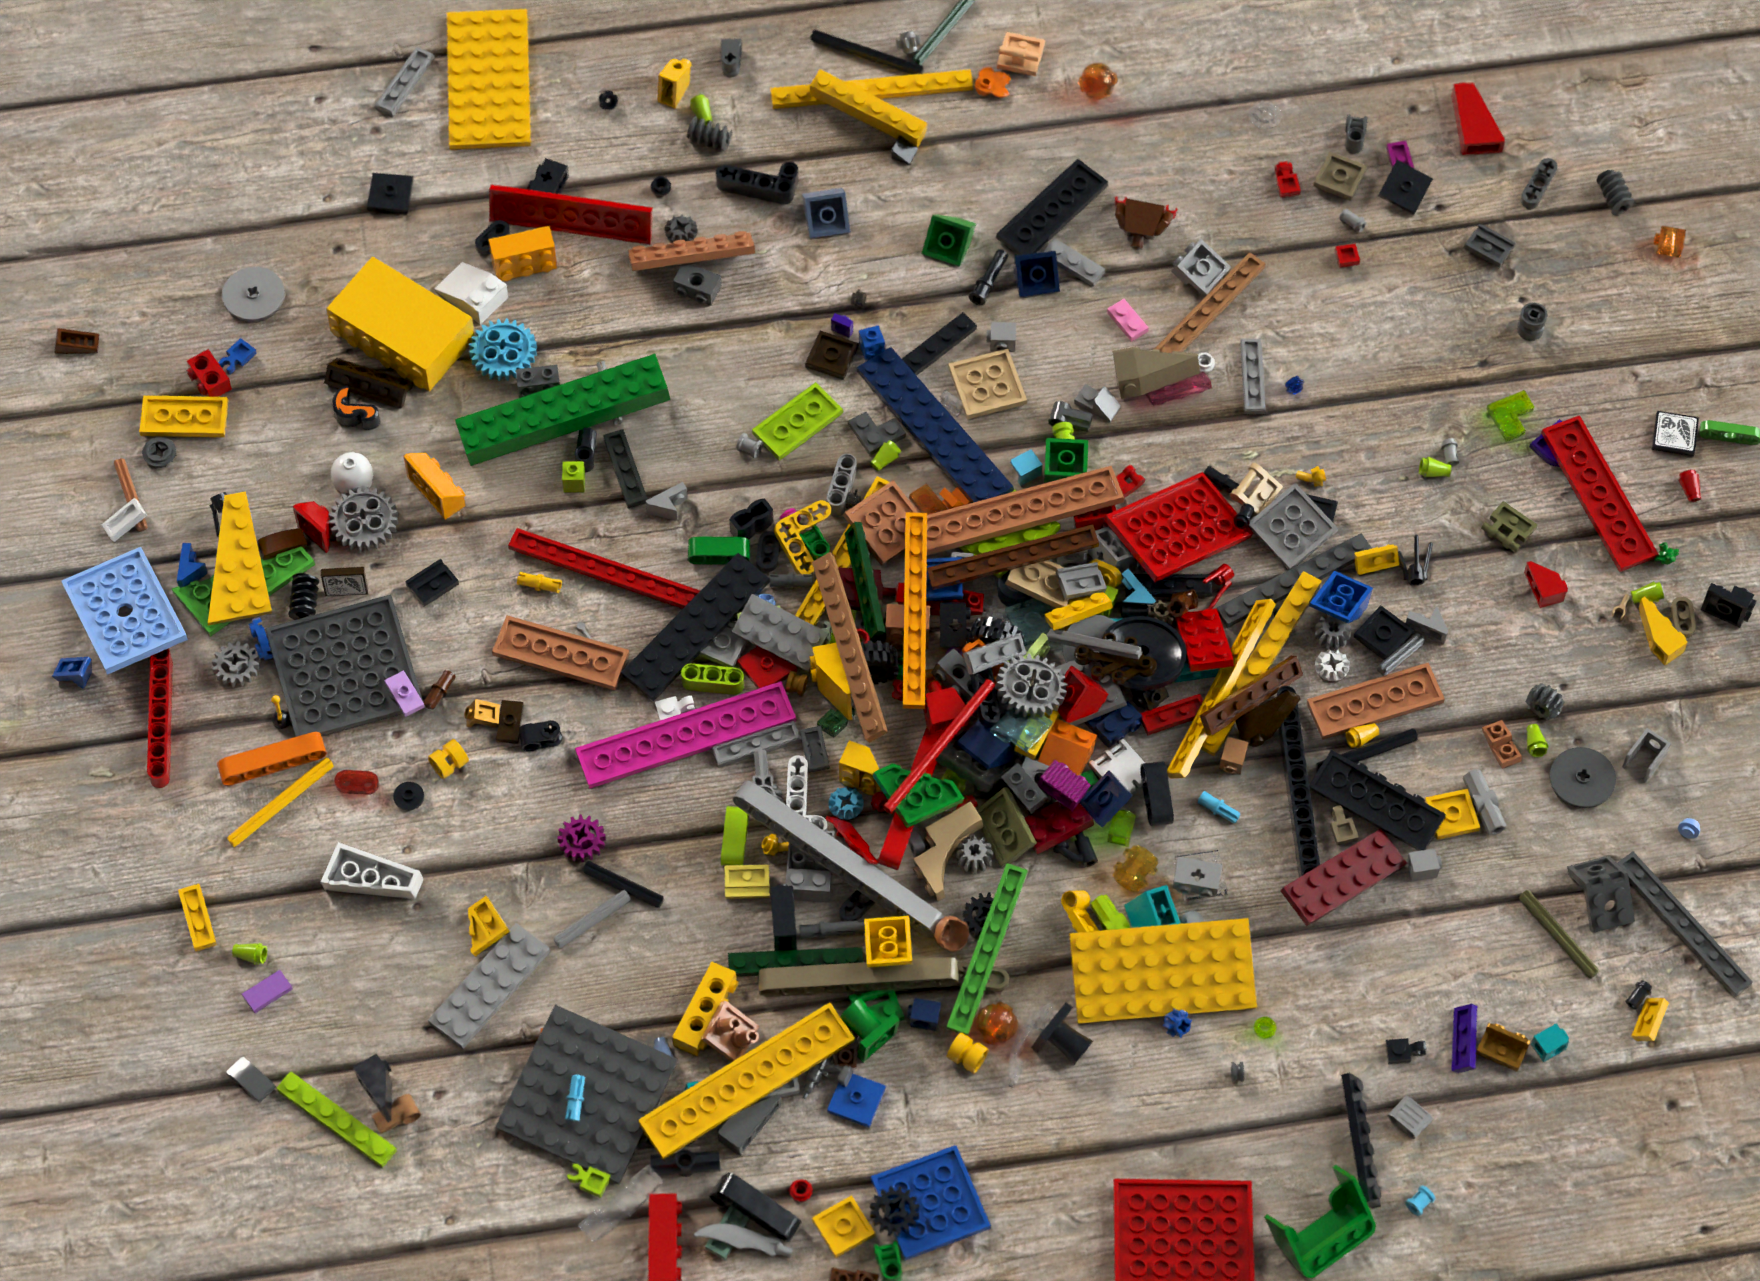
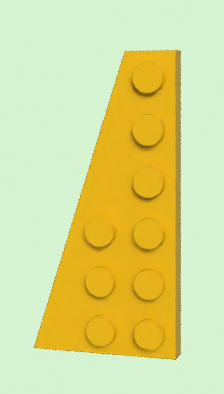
M246 491L224 495L208 626L272 614Z

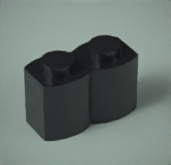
M765 498L754 501L747 509L739 510L730 517V533L733 537L751 539L756 532L764 531L773 524V508Z

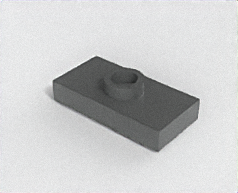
M821 726L801 729L800 736L805 759L808 763V773L830 769Z

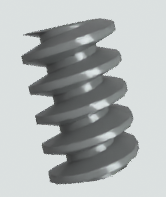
M694 116L688 128L687 139L690 137L691 142L697 141L701 145L705 142L707 147L713 145L714 149L720 147L721 151L725 152L732 138V130L728 132L726 125L720 130V123H717L713 128L712 121H709L706 126L705 119L703 118L697 123V117Z
M1606 170L1598 175L1596 181L1612 215H1619L1632 207L1635 201L1631 198L1632 194L1628 191V186L1625 185L1626 181L1622 178V173Z

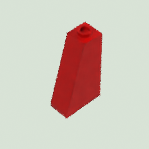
M1474 82L1454 84L1451 97L1462 156L1502 153L1505 138Z

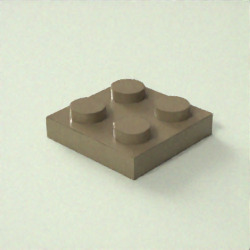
M1329 151L1314 181L1313 187L1351 201L1367 170V166Z

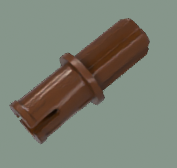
M444 670L437 683L431 686L432 690L423 702L427 709H435L441 698L447 695V689L456 678L451 671Z

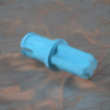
M1206 791L1198 799L1197 803L1210 809L1215 816L1218 814L1232 823H1236L1240 817V812L1226 805L1224 800L1220 801Z
M582 1075L572 1076L569 1096H566L568 1105L565 1120L580 1121L585 1077Z

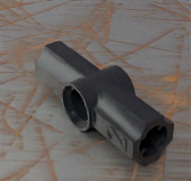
M684 1149L671 1154L665 1159H662L659 1154L650 1155L651 1176L679 1174L682 1177H688L694 1173L719 1172V1150L691 1152ZM688 1160L691 1162V1164L688 1166H682L680 1165V1162Z

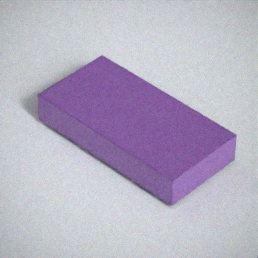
M278 970L242 993V996L255 1014L293 990L281 970Z

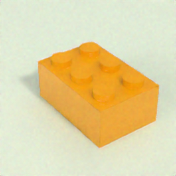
M549 226L488 239L494 273L501 281H509L522 276L528 277L535 273L549 272L557 269L555 245Z

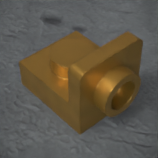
M475 699L465 709L466 727L471 728L475 723L496 727L499 724L500 704Z

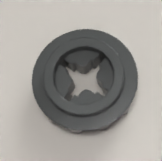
M683 214L679 217L673 216L671 220H667L665 235L671 242L676 240L692 241L697 235L696 221H693L690 216L684 217ZM677 225L684 227L685 234L680 229L678 230Z
M155 437L149 440L142 450L143 459L149 466L152 465L156 468L158 466L166 467L168 463H173L174 457L177 456L175 444L165 437ZM156 448L163 452L162 458L156 455Z

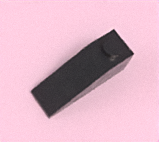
M375 1054L353 1066L359 1083L385 1120L390 1122L392 1120V1080L389 1072L392 1070L385 1059L381 1061L379 1056Z

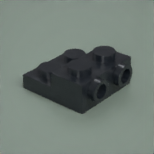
M1711 583L1701 610L1740 628L1743 621L1748 622L1757 600L1753 599L1755 594L1750 593L1745 588L1734 586L1730 592L1723 586Z

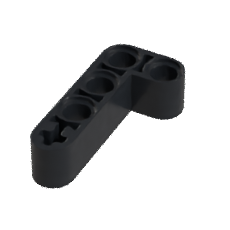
M789 161L782 164L778 176L729 165L719 166L716 170V186L719 190L783 205L792 202L799 183L798 165Z
M730 1172L720 1177L709 1195L710 1199L722 1207L731 1205L784 1242L791 1241L802 1223L797 1216L739 1176Z

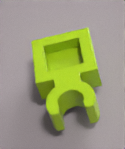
M573 1164V1170L579 1173L576 1176L568 1174L567 1180L571 1183L580 1182V1190L601 1198L611 1176L592 1167H589L586 1172L583 1171L579 1164Z

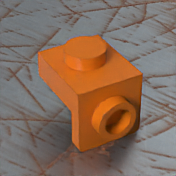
M944 487L939 493L944 498L942 503L949 509L971 503L958 487L952 493Z

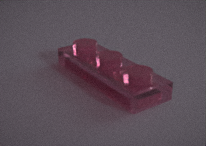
M1203 371L1195 376L1146 393V397L1153 406L1161 405L1167 401L1182 399L1194 393H1202L1205 390L1211 389L1212 385L1210 379Z

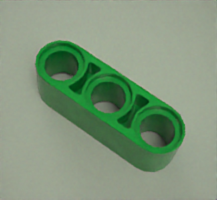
M697 536L688 540V562L692 564L726 565L737 553L750 561V540L745 537Z

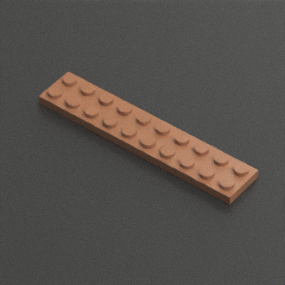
M1112 466L929 514L927 515V555L1124 503V496Z

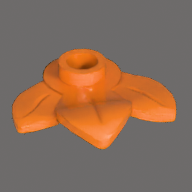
M985 67L980 70L979 78L975 81V89L978 94L983 96L992 94L998 98L1009 96V92L1005 88L1011 80L1008 74L1004 72L995 73L992 67Z

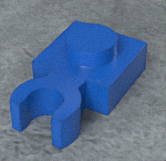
M240 338L226 351L228 357L220 359L219 365L222 368L225 365H230L226 370L228 374H232L237 364L243 367L257 354L256 349Z

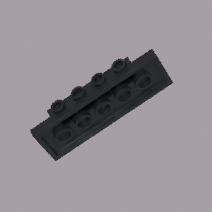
M1331 750L1310 783V789L1335 804L1341 805L1344 809L1418 851L1426 850L1446 818V814L1425 803V799L1421 796L1407 793L1402 785L1398 783L1393 785L1386 781L1387 778L1384 775L1368 771V767L1358 761L1354 763Z

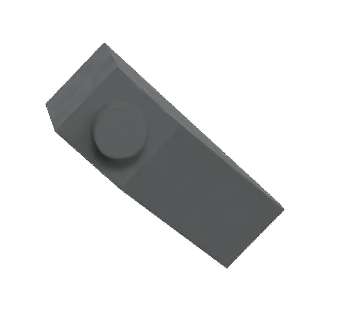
M776 1094L738 1112L720 1124L717 1129L718 1141L741 1156L782 1105L781 1096Z

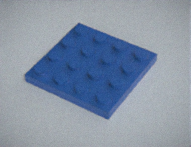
M957 1145L871 1176L872 1184L878 1196H881V1189L889 1192V1187L892 1186L894 1191H897L898 1187L901 1186L903 1193L910 1190V1198L913 1196L917 1197L915 1204L920 1205V1211L917 1212L920 1215L919 1220H915L916 1227L909 1226L908 1234L902 1230L900 1237H897L896 1232H893L905 1261L991 1229L990 1222ZM906 1204L905 1210H907L908 1214L910 1215V1208Z

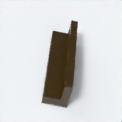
M339 358L327 364L324 384L339 389L349 385L350 392L398 408L404 406L406 394L413 388L414 384L411 381Z

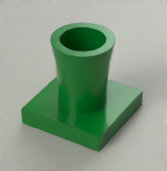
M862 998L853 1002L840 1016L845 1025L862 1039L857 1057L863 1063L896 1035L900 1020L893 1013L881 1023Z

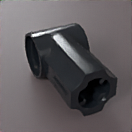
M584 427L578 432L577 447L574 453L575 461H584L586 473L594 467L597 431Z

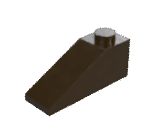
M1286 691L1236 719L1235 722L1241 740L1249 742L1248 745L1252 747L1263 745L1264 741L1274 735L1301 700L1300 696L1291 691Z

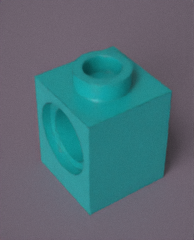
M1556 1023L1533 1037L1531 1046L1544 1063L1567 1049L1569 1037L1566 1031L1562 1028L1560 1029Z

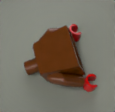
M1118 196L1115 197V217L1119 227L1125 230V235L1132 236L1130 247L1135 249H1143L1144 239L1153 240L1155 236H1160L1170 225L1172 219L1176 217L1178 210L1176 208L1174 211H1170L1169 205H1166L1165 208L1164 205L1127 199V197H1125V200L1119 201Z

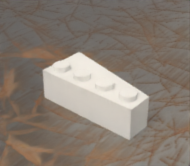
M338 842L322 877L321 884L327 891L415 899L424 879L418 870Z

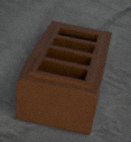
M57 328L54 353H98L99 333ZM80 340H84L83 345L79 344ZM88 340H92V346H88Z

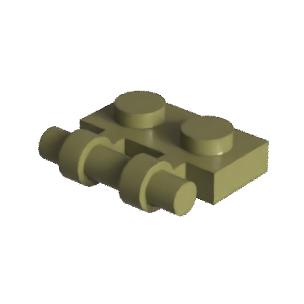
M1502 501L1490 515V520L1494 524L1491 526L1485 522L1481 529L1491 539L1495 538L1500 541L1507 550L1510 548L1517 552L1521 546L1515 540L1518 538L1524 543L1537 529L1538 524ZM1503 528L1504 530L1509 532L1510 535L1507 537L1499 530Z

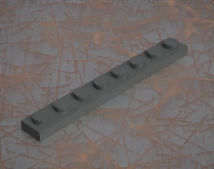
M1362 533L1220 605L1217 607L1219 616L1228 628L1246 619L1256 600L1272 599L1277 603L1286 598L1303 571L1321 580L1331 575L1334 571L1337 572L1354 563L1355 552L1372 549Z
M1634 851L1617 862L1628 872L1629 883L1734 998L1752 985L1753 981Z

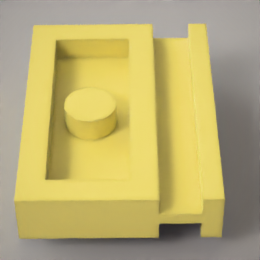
M769 864L725 866V899L770 898Z

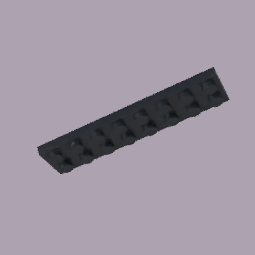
M737 553L621 671V675L654 701L681 674L682 668L687 664H691L700 652L737 616V613L744 609L751 594L757 596L770 583V578Z

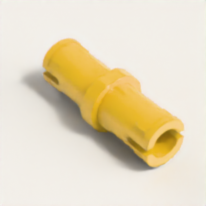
M519 572L521 576L517 577V585L532 587L536 591L547 590L559 593L560 590L558 589L562 587V580L547 578L543 574L532 575Z

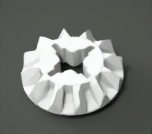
M1328 649L1325 652H1321L1316 658V672L1325 680L1338 681L1343 679L1349 672L1350 661H1348L1346 654L1340 653L1339 650ZM1330 659H1332L1334 663H1338L1336 664L1335 671L1333 670L1331 665H1328Z

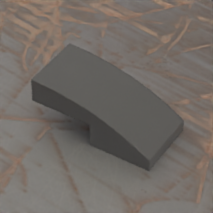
M241 1057L226 1071L232 1080L242 1086L245 1092L259 1103L276 1088L260 1070L244 1057Z

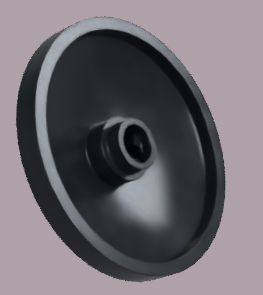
M1146 616L1127 617L1112 624L1103 634V636L1106 633L1115 634L1116 642L1124 643L1127 637H1135L1137 639V646L1141 647L1143 655L1152 657L1157 663V669L1152 676L1142 677L1138 674L1121 684L1125 687L1136 690L1159 689L1174 682L1184 669L1187 654L1185 643L1181 635L1164 621ZM1100 662L1102 667L1109 665V663ZM1124 667V668L1119 669V670H1122V671L1125 672V671L1129 670L1130 667Z

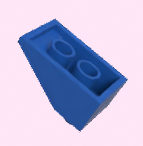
M1334 571L1312 599L1309 607L1349 624L1359 619L1367 609L1373 587Z

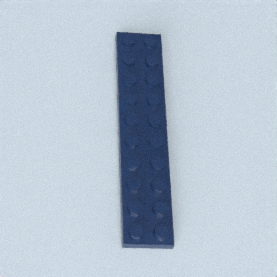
M892 347L857 367L859 375L971 503L1014 491V486Z

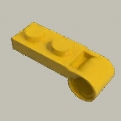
M1084 890L1066 891L1062 895L1061 904L1068 914L1074 930L1077 932L1099 931L1086 911L1090 905L1089 894Z

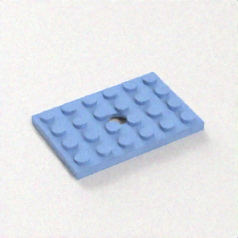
M141 547L61 581L107 675L188 640ZM127 606V608L133 609V611L128 616L120 617L118 616V609Z

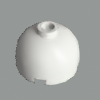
M355 452L344 453L333 462L331 480L335 489L340 493L346 495L350 489L357 493L358 487L361 488L362 492H365L366 487H370L372 484L373 468L368 459L362 454Z

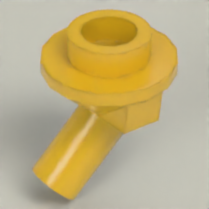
M1319 466L1311 469V474L1297 471L1296 473L1297 479L1313 482L1314 487H1322L1323 482L1326 481L1324 469H1319Z
M770 834L763 839L761 847L764 854L774 856L777 852L788 851L789 842L778 843V837L775 834Z

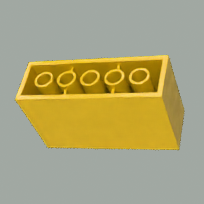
M373 256L326 308L330 331L333 335L344 338L352 347L360 348L368 357L378 359L386 368L394 369L402 378L407 377L417 387L424 388L429 392L469 347V344L472 343L471 337L475 336L473 320L470 315Z

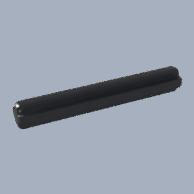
M587 861L583 867L585 874L621 891L625 890L629 895L652 906L660 908L663 904L664 897L591 861Z

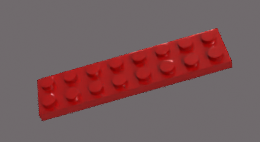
M490 185L489 222L502 220L509 225L530 228L549 226L551 231L648 245L651 243L653 207Z
M1580 415L1542 429L1541 434L1618 571L1622 572L1653 560L1658 556L1656 548Z

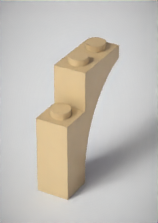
M971 801L925 828L927 836L924 838L931 849L914 858L915 867L913 870L918 879L923 878L926 883L924 887L930 897L934 895L937 901L945 898L944 874L948 861L958 847V844L962 843L965 837L967 838L983 828L982 818Z

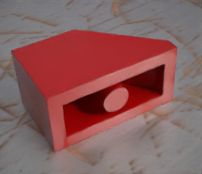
M1532 561L1527 562L1524 574L1539 608L1564 602L1568 587L1565 580L1561 579L1559 573Z

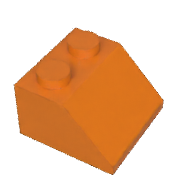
M1057 719L1048 734L1038 762L1050 766L1054 760H1057L1059 763L1066 764L1072 773L1081 775L1093 754L1097 735Z

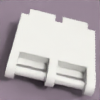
M1121 739L1119 744L1111 750H1105L1104 754L1095 761L1091 760L1088 762L1089 767L1100 779L1110 770L1130 793L1136 790L1133 783L1138 788L1142 786L1140 766L1145 762L1124 739ZM1121 747L1123 748L1122 750H1120V751L1117 752L1116 754H1114V755L1112 754V753H1114L1115 751H1117L1118 749H1120ZM1105 758H1107V760L1104 761L1102 764H1100L1099 766L1097 765L1098 763H1100L1101 761H1103Z

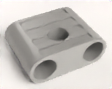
M1405 1096L1387 1115L1391 1122L1412 1139H1415L1433 1120L1426 1110L1408 1096Z

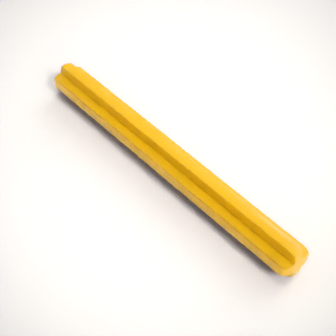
M328 757L322 759L227 837L228 842L233 847L240 844L334 767L332 761Z

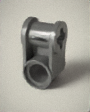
M721 39L722 71L727 77H735L740 73L742 39Z
M1347 114L1345 149L1349 153L1358 154L1362 151L1368 116L1358 118Z

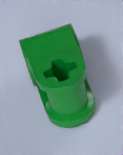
M816 525L802 534L799 533L814 561L830 552L829 544Z
M894 1240L891 1244L881 1246L874 1244V1254L881 1280L902 1281V1266L897 1241ZM889 1271H894L897 1273V1275L894 1277H890L886 1275V1273Z

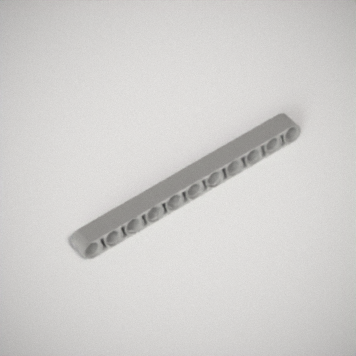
M744 781L732 799L737 807L895 917L909 916L910 927L921 935L928 938L934 936L936 925L944 918L941 912L754 782Z

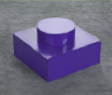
M834 313L831 319V331L850 338L853 333V320L847 316Z

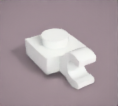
M676 696L655 701L660 720L695 709L692 696H686L678 702Z

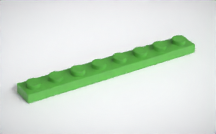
M1006 864L947 1024V1029L969 1035L1028 870Z

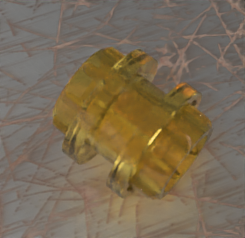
M1134 845L1131 849L1126 848L1123 852L1126 860L1124 863H1115L1113 866L1115 870L1113 878L1122 887L1135 893L1139 892L1140 889H1146L1148 882L1145 878L1148 874L1155 876L1158 871L1156 868L1158 859L1142 846Z

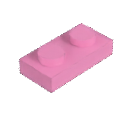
M1125 299L1107 308V314L1131 342L1148 332L1149 327Z

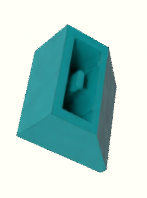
M1167 885L1145 891L1124 905L1131 928L1181 924Z

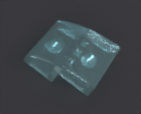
M1013 707L990 729V732L1006 744L1012 741L1027 753L1052 726L1053 721L1046 716L1041 718L1038 713L1034 719L1030 713L1023 717V712L1020 711L1018 714H1015V708Z

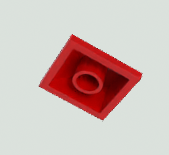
M315 501L295 504L293 510L297 527L301 528L303 533L325 553L329 552L331 529L329 525V511L323 505L319 506Z
M1070 666L1064 675V683H1067L1065 690L1067 692L1062 705H1059L1057 710L1060 716L1068 723L1097 713L1109 695L1096 681L1077 668Z

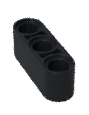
M1165 762L1141 764L1140 774L1149 825L1173 824L1174 812Z

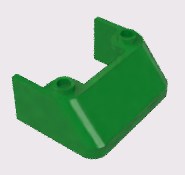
M1337 1165L1332 1168L1340 1185L1333 1189L1329 1195L1331 1210L1297 1234L1296 1230L1291 1226L1283 1225L1268 1214L1264 1216L1277 1246L1296 1269L1307 1278H1314L1371 1237L1376 1229V1222L1357 1178Z

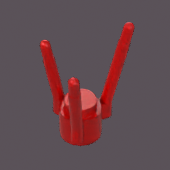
M1222 564L1209 573L1212 575L1203 580L1204 584L1213 580L1217 585H1223L1207 609H1213L1226 589L1232 585L1231 579L1234 577V572L1227 564Z

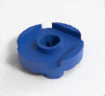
M258 617L252 619V623L248 625L253 638L257 637L258 640L255 648L259 659L264 658L265 661L272 659L273 656L271 653L267 654L271 649L264 627L258 625V623L262 622L261 618Z

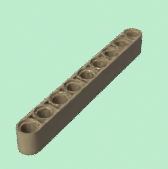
M949 957L913 959L912 964L867 967V962L765 968L759 971V994L765 997L954 986L959 982L958 960Z

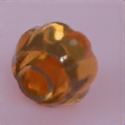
M1103 63L1089 64L1084 68L1082 76L1079 77L1081 91L1094 100L1108 98L1113 93L1114 85L1118 84L1116 72H1112L1109 66Z
M997 1002L996 1005H987L979 1011L976 1017V1026L982 1034L984 1042L995 1045L996 1042H1006L1014 1037L1018 1030V1020L1012 1012V1007L1005 1003Z

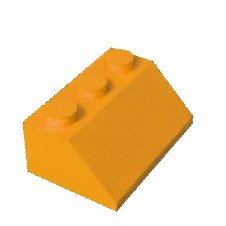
M407 453L403 456L408 479L444 520L465 507L464 491L461 487H456L452 483L453 480L447 472H442L435 458H430L427 453Z

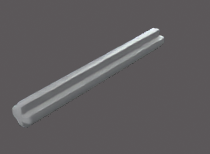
M1050 629L1049 633H1047L1048 641L1074 647L1085 645L1093 651L1132 659H1139L1142 655L1141 647L1061 630L1054 631Z

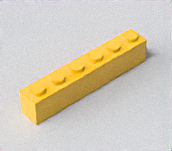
M819 69L810 84V96L896 139L900 135L917 148L927 132V122Z

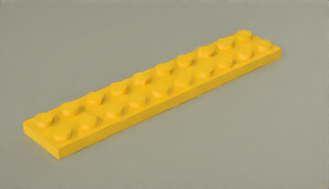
M829 1002L640 1118L638 1123L661 1158L665 1159L738 1112L746 1109L853 1043L855 1038Z

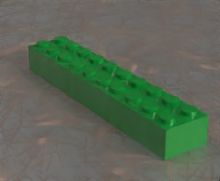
M652 354L455 419L469 464L473 466L579 431L584 427L588 428L670 401L671 399L657 356Z

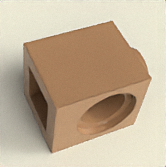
M1227 737L1219 769L1229 774H1241L1249 742Z

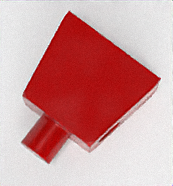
M938 681L929 683L927 685L929 693L925 694V709H923L929 735L944 732L965 706L955 688L942 689ZM970 718L966 721V723H965L962 727L968 726V723H969Z

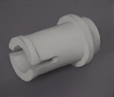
M1344 209L1340 214L1339 220L1351 226L1353 231L1361 232L1365 228L1366 221H1364L1363 217H1358L1348 209Z
M1449 438L1442 441L1441 449L1444 450L1446 464L1454 467L1460 463L1456 450L1458 444L1454 439Z

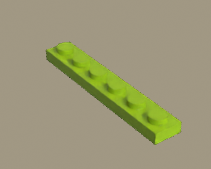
M290 1071L276 1087L277 1092L381 1168L396 1153L397 1149L395 1146Z

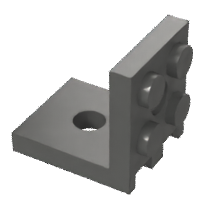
M1610 856L1567 866L1568 875L1584 889L1589 927L1593 933L1635 922L1628 872ZM1608 901H1614L1613 908L1605 910V904Z

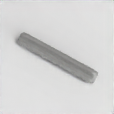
M622 890L554 936L555 944L559 948L568 944L630 902L629 894Z

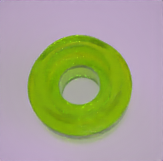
M1260 1017L1254 1023V1032L1260 1038H1271L1276 1032V1023L1270 1017ZM1267 1026L1269 1030L1263 1031L1261 1027Z

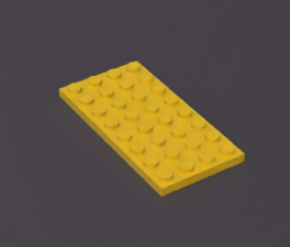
M527 9L447 12L449 149L531 146Z
M1249 918L1069 933L1077 1024L1160 1017L1172 1012L1173 1009L1178 1011L1182 1009L1188 1012V1014L1257 1008Z

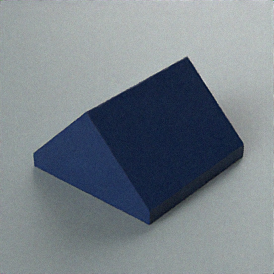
M1056 251L1015 256L1014 276L1019 297L1060 292Z
M979 720L957 742L960 748L986 769L1012 762L1016 758L1011 744L991 728L981 725Z

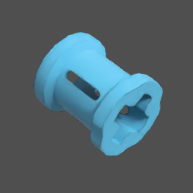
M1421 1185L1418 1188V1192L1411 1199L1408 1198L1405 1201V1205L1413 1214L1421 1216L1423 1209L1429 1203H1433L1436 1198L1432 1191Z

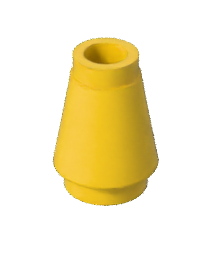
M1375 723L1352 727L1345 734L1346 741L1350 747L1359 748L1378 736L1379 728Z

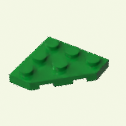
M892 763L875 771L873 778L889 800L911 771L902 769L900 765ZM924 773L896 807L895 811L906 828H909L963 803L964 797L952 780L945 778L940 780L931 777V774Z

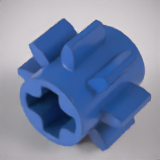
M1173 1009L1172 1012L1166 1014L1163 1024L1164 1027L1168 1028L1166 1033L1173 1037L1176 1035L1182 1038L1184 1034L1189 1032L1192 1020L1187 1018L1188 1012L1182 1009L1180 1011Z

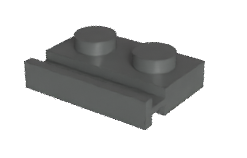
M1479 224L1478 228L1465 243L1464 249L1500 268L1510 254V251L1515 247V242Z

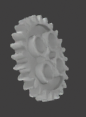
M358 487L357 493L350 489L349 496L342 494V501L339 499L335 500L337 506H331L332 513H329L331 520L329 525L332 528V535L336 537V541L342 540L343 547L349 544L350 550H353L355 546H358L359 552H361L363 547L370 551L372 545L378 549L379 542L385 545V538L392 539L391 532L397 531L395 525L399 524L397 518L399 517L398 510H396V504L392 503L391 497L386 498L384 491L378 495L377 488L370 492L369 487H366L365 492H362L361 488Z
M1020 654L1018 660L1011 657L1010 663L1005 661L1004 666L1000 667L995 689H998L997 696L1003 697L1001 703H1009L1008 710L1014 707L1015 714L1022 711L1023 717H1026L1027 713H1030L1034 719L1038 713L1043 718L1045 712L1051 715L1053 710L1057 711L1059 705H1062L1067 692L1065 690L1067 683H1064L1065 676L1060 675L1061 669H1053L1055 663L1048 665L1047 658L1040 661L1039 655L1032 659L1031 655L1028 654L1027 659H1024ZM1034 671L1036 672V676L1032 687L1030 701H1028L1026 698L1030 686L1032 672Z

